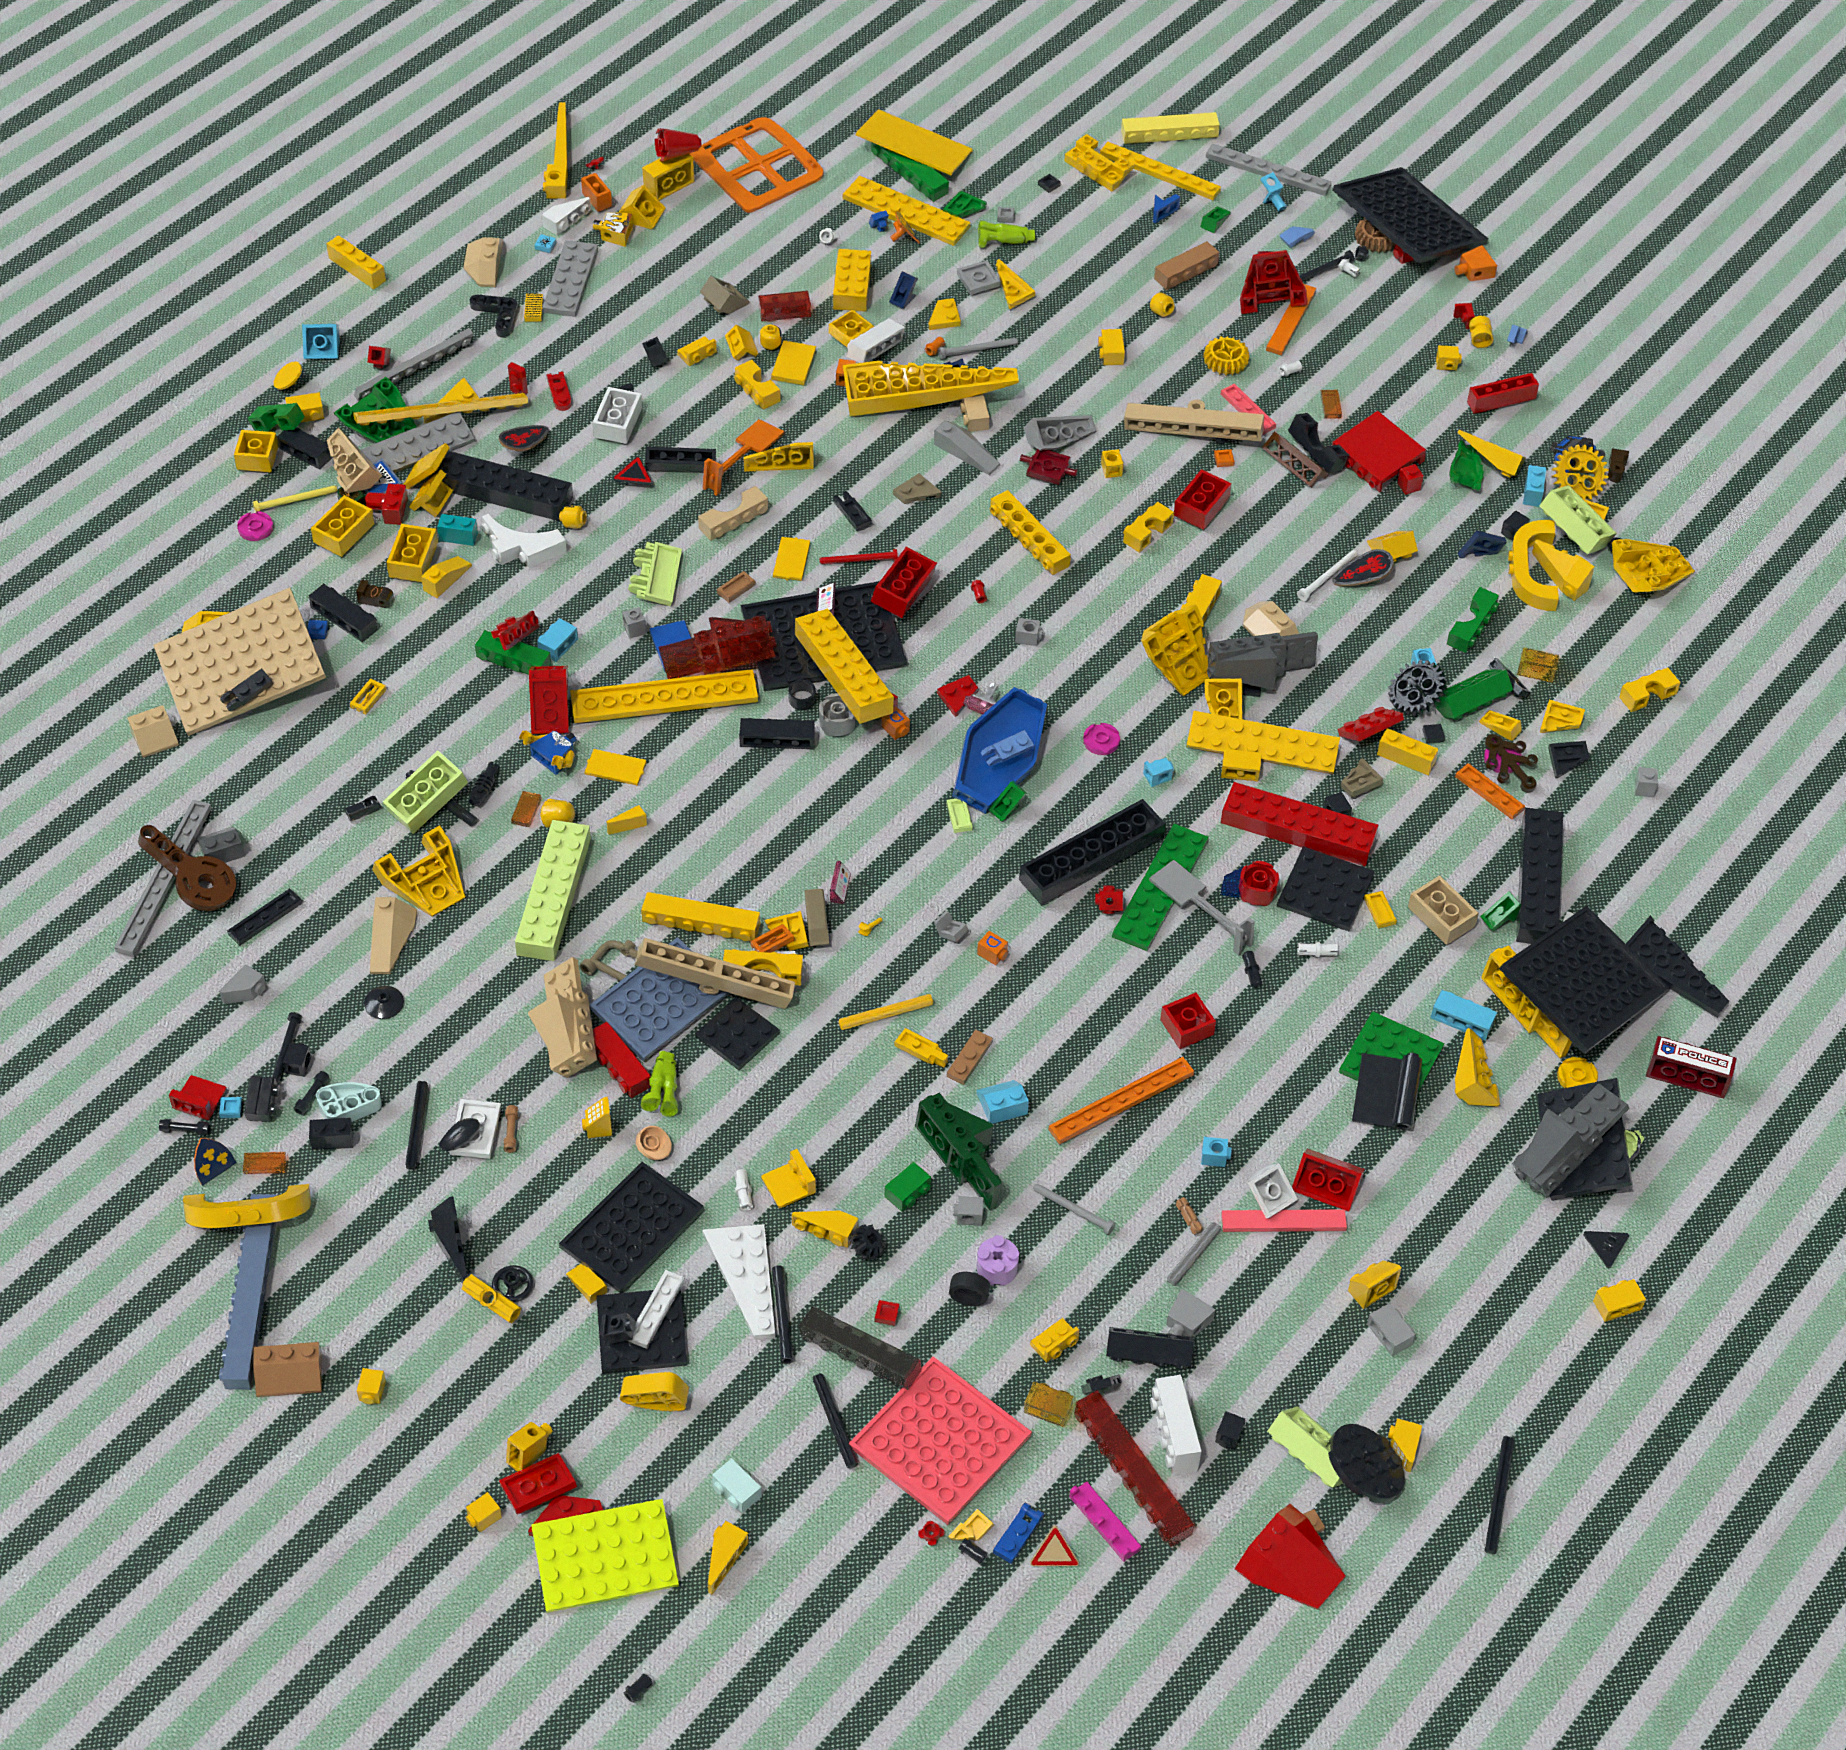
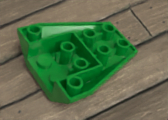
M387 377L374 384L372 393L350 407L348 404H345L334 412V415L346 427L375 443L417 428L411 417L404 418L403 421L387 420L386 423H377L375 421L370 422L369 425H360L354 420V413L407 407L398 388Z

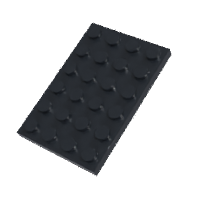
M1617 1078L1538 1093L1540 1119L1542 1120L1548 1109L1556 1115L1564 1112L1568 1107L1573 1109L1598 1083L1621 1099L1619 1081ZM1623 1116L1602 1136L1603 1142L1550 1194L1551 1201L1633 1185Z
M642 1161L559 1243V1248L580 1264L591 1269L599 1278L619 1293H623L704 1211V1206Z

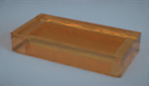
M1321 390L1320 395L1324 419L1341 418L1342 411L1338 390Z
M523 791L511 818V824L530 827L541 801V794Z
M286 1152L244 1153V1174L285 1173Z

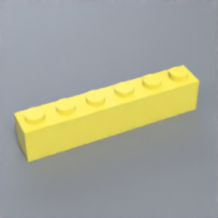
M1216 112L1122 119L1121 133L1124 144L1215 138L1219 134V121Z

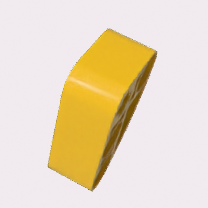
M672 1372L627 1376L623 1378L619 1399L625 1404L644 1409L682 1411L686 1408L689 1386L677 1374Z

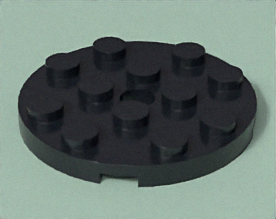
M1359 1424L1343 1425L1332 1434L1328 1442L1331 1450L1328 1453L1329 1459L1338 1477L1351 1491L1358 1496L1363 1494L1369 1497V1501L1375 1503L1390 1502L1400 1494L1405 1483L1402 1460L1389 1445V1441L1385 1437Z

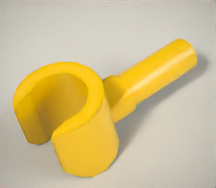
M879 917L869 924L861 922L858 926L860 928L858 933L869 936L872 928L882 922V918Z

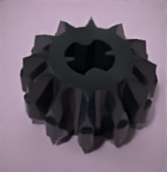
M866 1224L861 1225L852 1233L849 1241L853 1245L850 1249H855V1256L861 1255L862 1260L867 1258L873 1260L884 1251L883 1247L886 1243L882 1239L885 1235H880L879 1229L874 1230L873 1224L868 1226Z

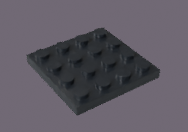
M1303 846L1278 899L1277 907L1349 932L1375 871Z
M681 1288L647 1349L629 1341L610 1344L600 1334L602 1315L605 1314L612 1316L628 1313L636 1323L654 1290L596 1296L602 1374L687 1366Z

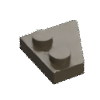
M918 473L893 489V495L902 503L908 504L914 501H924L926 497L930 496L940 498L941 491Z
M1362 758L1359 760L1358 766L1355 769L1352 768L1349 775L1341 781V788L1353 798L1382 785L1383 778Z

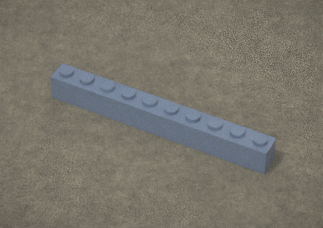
M251 1194L250 1200L270 1198L276 1195ZM276 1222L243 1225L245 1236L240 1241L242 1255L238 1256L237 1259L239 1273L234 1278L236 1292L232 1293L231 1297L233 1311H230L228 1316L230 1330H226L225 1334L227 1349H223L222 1353L224 1368H220L219 1380L223 1382L225 1389L251 1390L254 1371V1347L258 1345Z

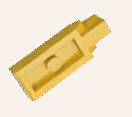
M904 1028L894 1042L895 1047L927 1063H935L941 1067H945L948 1063V1055L942 1052L938 1044L907 1028Z

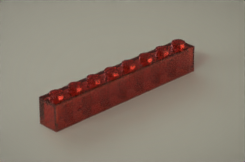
M1097 1390L1078 1400L1074 1411L1076 1419L1079 1423L1084 1424L1088 1436L1097 1442L1100 1453L1109 1459L1112 1470L1115 1473H1119L1124 1487L1127 1490H1131L1134 1494L1135 1502L1146 1511L1149 1522L1156 1525L1161 1539L1164 1542L1167 1541L1170 1547L1192 1536L1194 1523Z

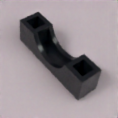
M1309 413L1296 414L1288 432L1303 446L1304 450L1313 456L1315 461L1319 462L1326 472H1341L1349 454L1340 445L1325 447L1319 440L1318 423Z

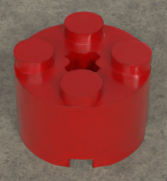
M1254 861L1252 864L1243 867L1239 882V894L1242 901L1253 905H1270L1271 901L1276 897L1279 883V874L1273 869L1274 866L1264 861Z

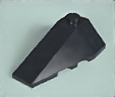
M451 1196L431 1211L432 1220H428L430 1232H434L438 1245L460 1282L463 1283L467 1278L454 1196Z

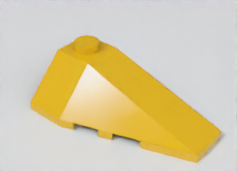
M1538 539L1535 540L1532 554L1562 593L1575 601L1589 590L1595 566L1581 556H1571L1566 550L1559 551L1553 545Z

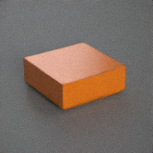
M1231 449L1214 451L1217 467L1234 466Z

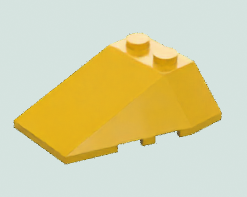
M1197 605L1169 613L1144 630L1141 639L1147 656L1182 696L1202 684L1205 679H1209L1207 675L1208 657L1205 655L1204 650L1206 640L1203 638L1202 633L1204 624Z

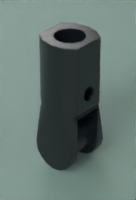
M370 796L362 802L345 808V813L351 821L380 810L381 804L377 802L376 796Z

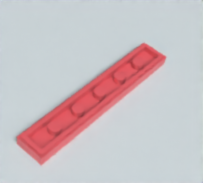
M1222 1210L1221 1212L1223 1232L1346 1231L1347 1228L1345 1210H1281L1267 1219L1262 1210Z

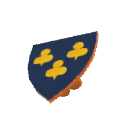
M897 211L895 216L898 221L893 223L896 232L890 236L892 241L895 242L907 232L920 243L910 225L900 212Z
M200 1138L194 1156V1169L200 1184L203 1186L236 1164L233 1155L227 1147L218 1141L208 1138Z

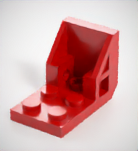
M568 665L531 667L529 669L531 734L551 733L552 731L569 733Z

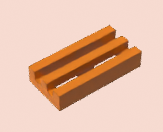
M781 924L750 941L752 948H755V951L771 953L793 942L794 936L784 924Z

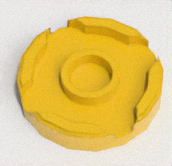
M1571 1057L1564 1060L1560 1065L1557 1077L1560 1085L1563 1088L1597 1082L1598 1071L1586 1059Z

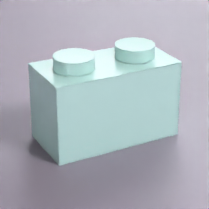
M732 1458L712 1474L714 1490L719 1495L723 1494L727 1498L729 1505L733 1509L737 1508L741 1513L745 1512L762 1497L761 1486Z

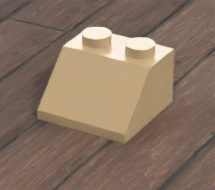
M163 705L127 717L131 733L143 758L179 745Z

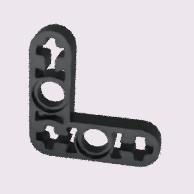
M480 294L470 297L469 301L472 310L499 313L495 325L498 337L505 338L511 334L518 311V304L515 299ZM491 303H497L498 305H496V306H491L490 304H491ZM505 316L511 317L510 319H503Z

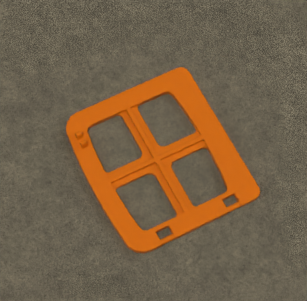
M766 117L754 119L748 124L741 125L702 144L698 151L689 153L693 157V161L747 213L757 211L808 187L823 177V168L814 157L786 130L772 119ZM764 130L779 141L783 147L766 155H759L743 138L757 131ZM731 144L749 162L727 172L715 159L712 152ZM794 155L808 173L787 182L770 164L786 156ZM754 171H759L776 188L756 196L743 187L737 179Z

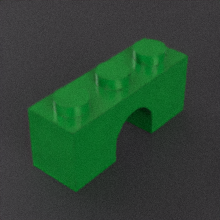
M297 403L258 406L248 417V421L254 431L269 432L277 424L281 431L294 430L305 416Z

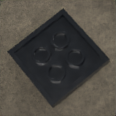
M735 997L695 1033V1036L737 1070H741L780 1034V1029L739 998Z

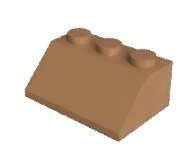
M319 1342L254 1347L256 1397L322 1392V1352Z

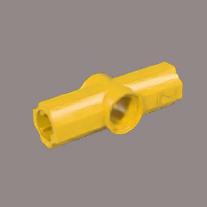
M473 1274L462 1283V1290L509 1323H513L521 1314V1307ZM494 1294L493 1301L489 1303V1297Z

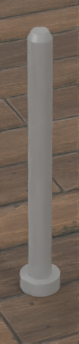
M1010 338L949 349L939 347L938 353L940 359H945L948 355L1016 345L1018 339Z

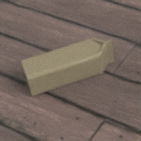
M805 890L810 946L829 945L824 890Z

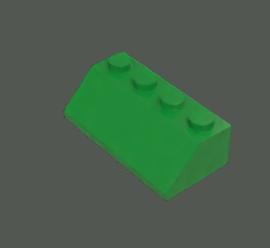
M1486 669L1448 687L1446 690H1442L1445 696H1439L1441 702L1436 701L1435 708L1444 718L1456 720L1462 718L1466 712L1471 713L1478 710V706L1491 704L1495 698L1506 697L1507 693L1513 690L1507 670Z

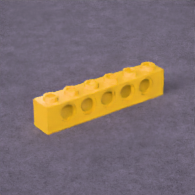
M1008 490L991 498V514L996 516L1001 524L1011 532L1013 537L1017 538L1022 546L1032 553L1033 557L1043 565L1045 570L1055 575L1070 567L1071 554Z

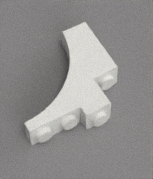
M489 514L482 516L483 524L481 527L484 534L489 535L493 546L491 550L492 556L495 560L498 559L501 565L520 558L522 563L525 562L528 568H531L567 552L566 540L558 529L543 533H523L500 525Z

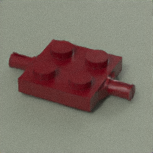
M1037 449L1036 453L1031 457L1021 454L1019 460L1029 464L1026 476L1057 485L1060 484L1066 474L1076 477L1078 472L1076 469L1068 468L1071 460L1070 456L1049 450Z

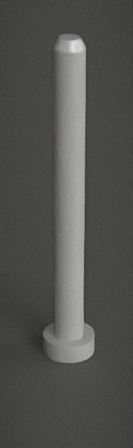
M1035 1184L1033 1188L1035 1192L1103 1228L1104 1233L1110 1235L1115 1227L1114 1221L1109 1220L1107 1222L1042 1185Z

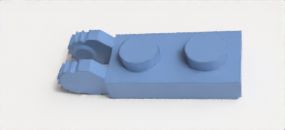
M1025 730L984 748L981 754L984 757L995 752L996 755L987 760V764L992 766L1032 749L1034 744Z

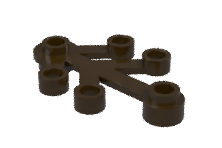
M1496 734L1488 735L1484 742L1486 749L1489 751L1485 764L1489 770H1494L1497 767L1496 753L1501 756L1500 772L1497 776L1498 782L1502 784L1507 783L1510 777L1508 773L1509 766L1522 781L1520 784L1521 790L1525 793L1533 792L1537 784L1536 780L1532 776H1527L1517 763L1534 767L1538 762V757L1534 754H1530L1528 757L1511 754L1505 750H1515V752L1521 754L1526 749V743L1523 741L1512 743L1503 741Z

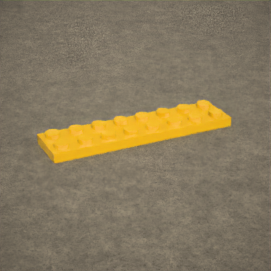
M860 175L842 194V199L872 212L878 213L886 210L888 218L893 221H898L895 213L898 211L912 229L952 246L971 227V222L955 217L943 210Z
M1193 710L1186 747L1220 754L1224 753V749L1254 751L1261 753V761L1333 774L1340 737Z

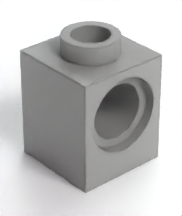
M640 607L622 612L623 627L629 639L646 634V622Z
M1019 618L1015 643L1037 646L1038 639H1042L1043 629L1040 628V621Z
M959 1196L958 1204H954L953 1216H957V1224L982 1226L983 1197Z

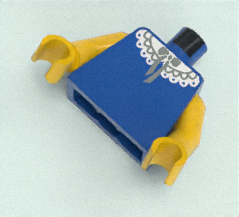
M526 730L521 732L519 739L523 740L524 745L530 744L531 756L555 775L563 768L572 766L575 757L573 743L577 740L573 733L569 732L563 737L557 731L539 736H534Z

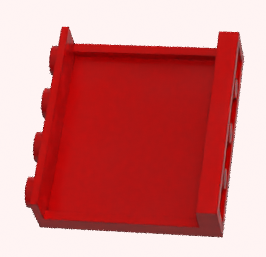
M1376 411L1332 442V445H1340L1349 454L1345 466L1353 470L1358 477L1364 479L1379 493L1382 491V484L1399 473L1400 468L1407 467L1415 461L1419 464L1425 461L1426 449L1379 411Z

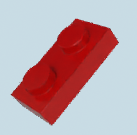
M511 362L508 365L510 390L515 394L524 393L527 395L526 369Z

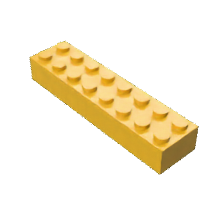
M828 608L795 618V636L859 724L893 713L894 696Z

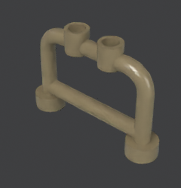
M610 940L602 944L590 959H584L580 963L579 968L587 975H592L597 968L621 981L626 975L600 962L599 959L610 948H616L624 956H631L635 959L638 951L635 950L636 946L630 940H626L624 944L616 940Z

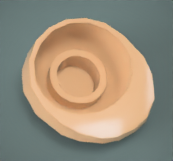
M647 1126L636 1136L638 1150L649 1159L661 1160L666 1158L671 1152V1140L660 1127Z

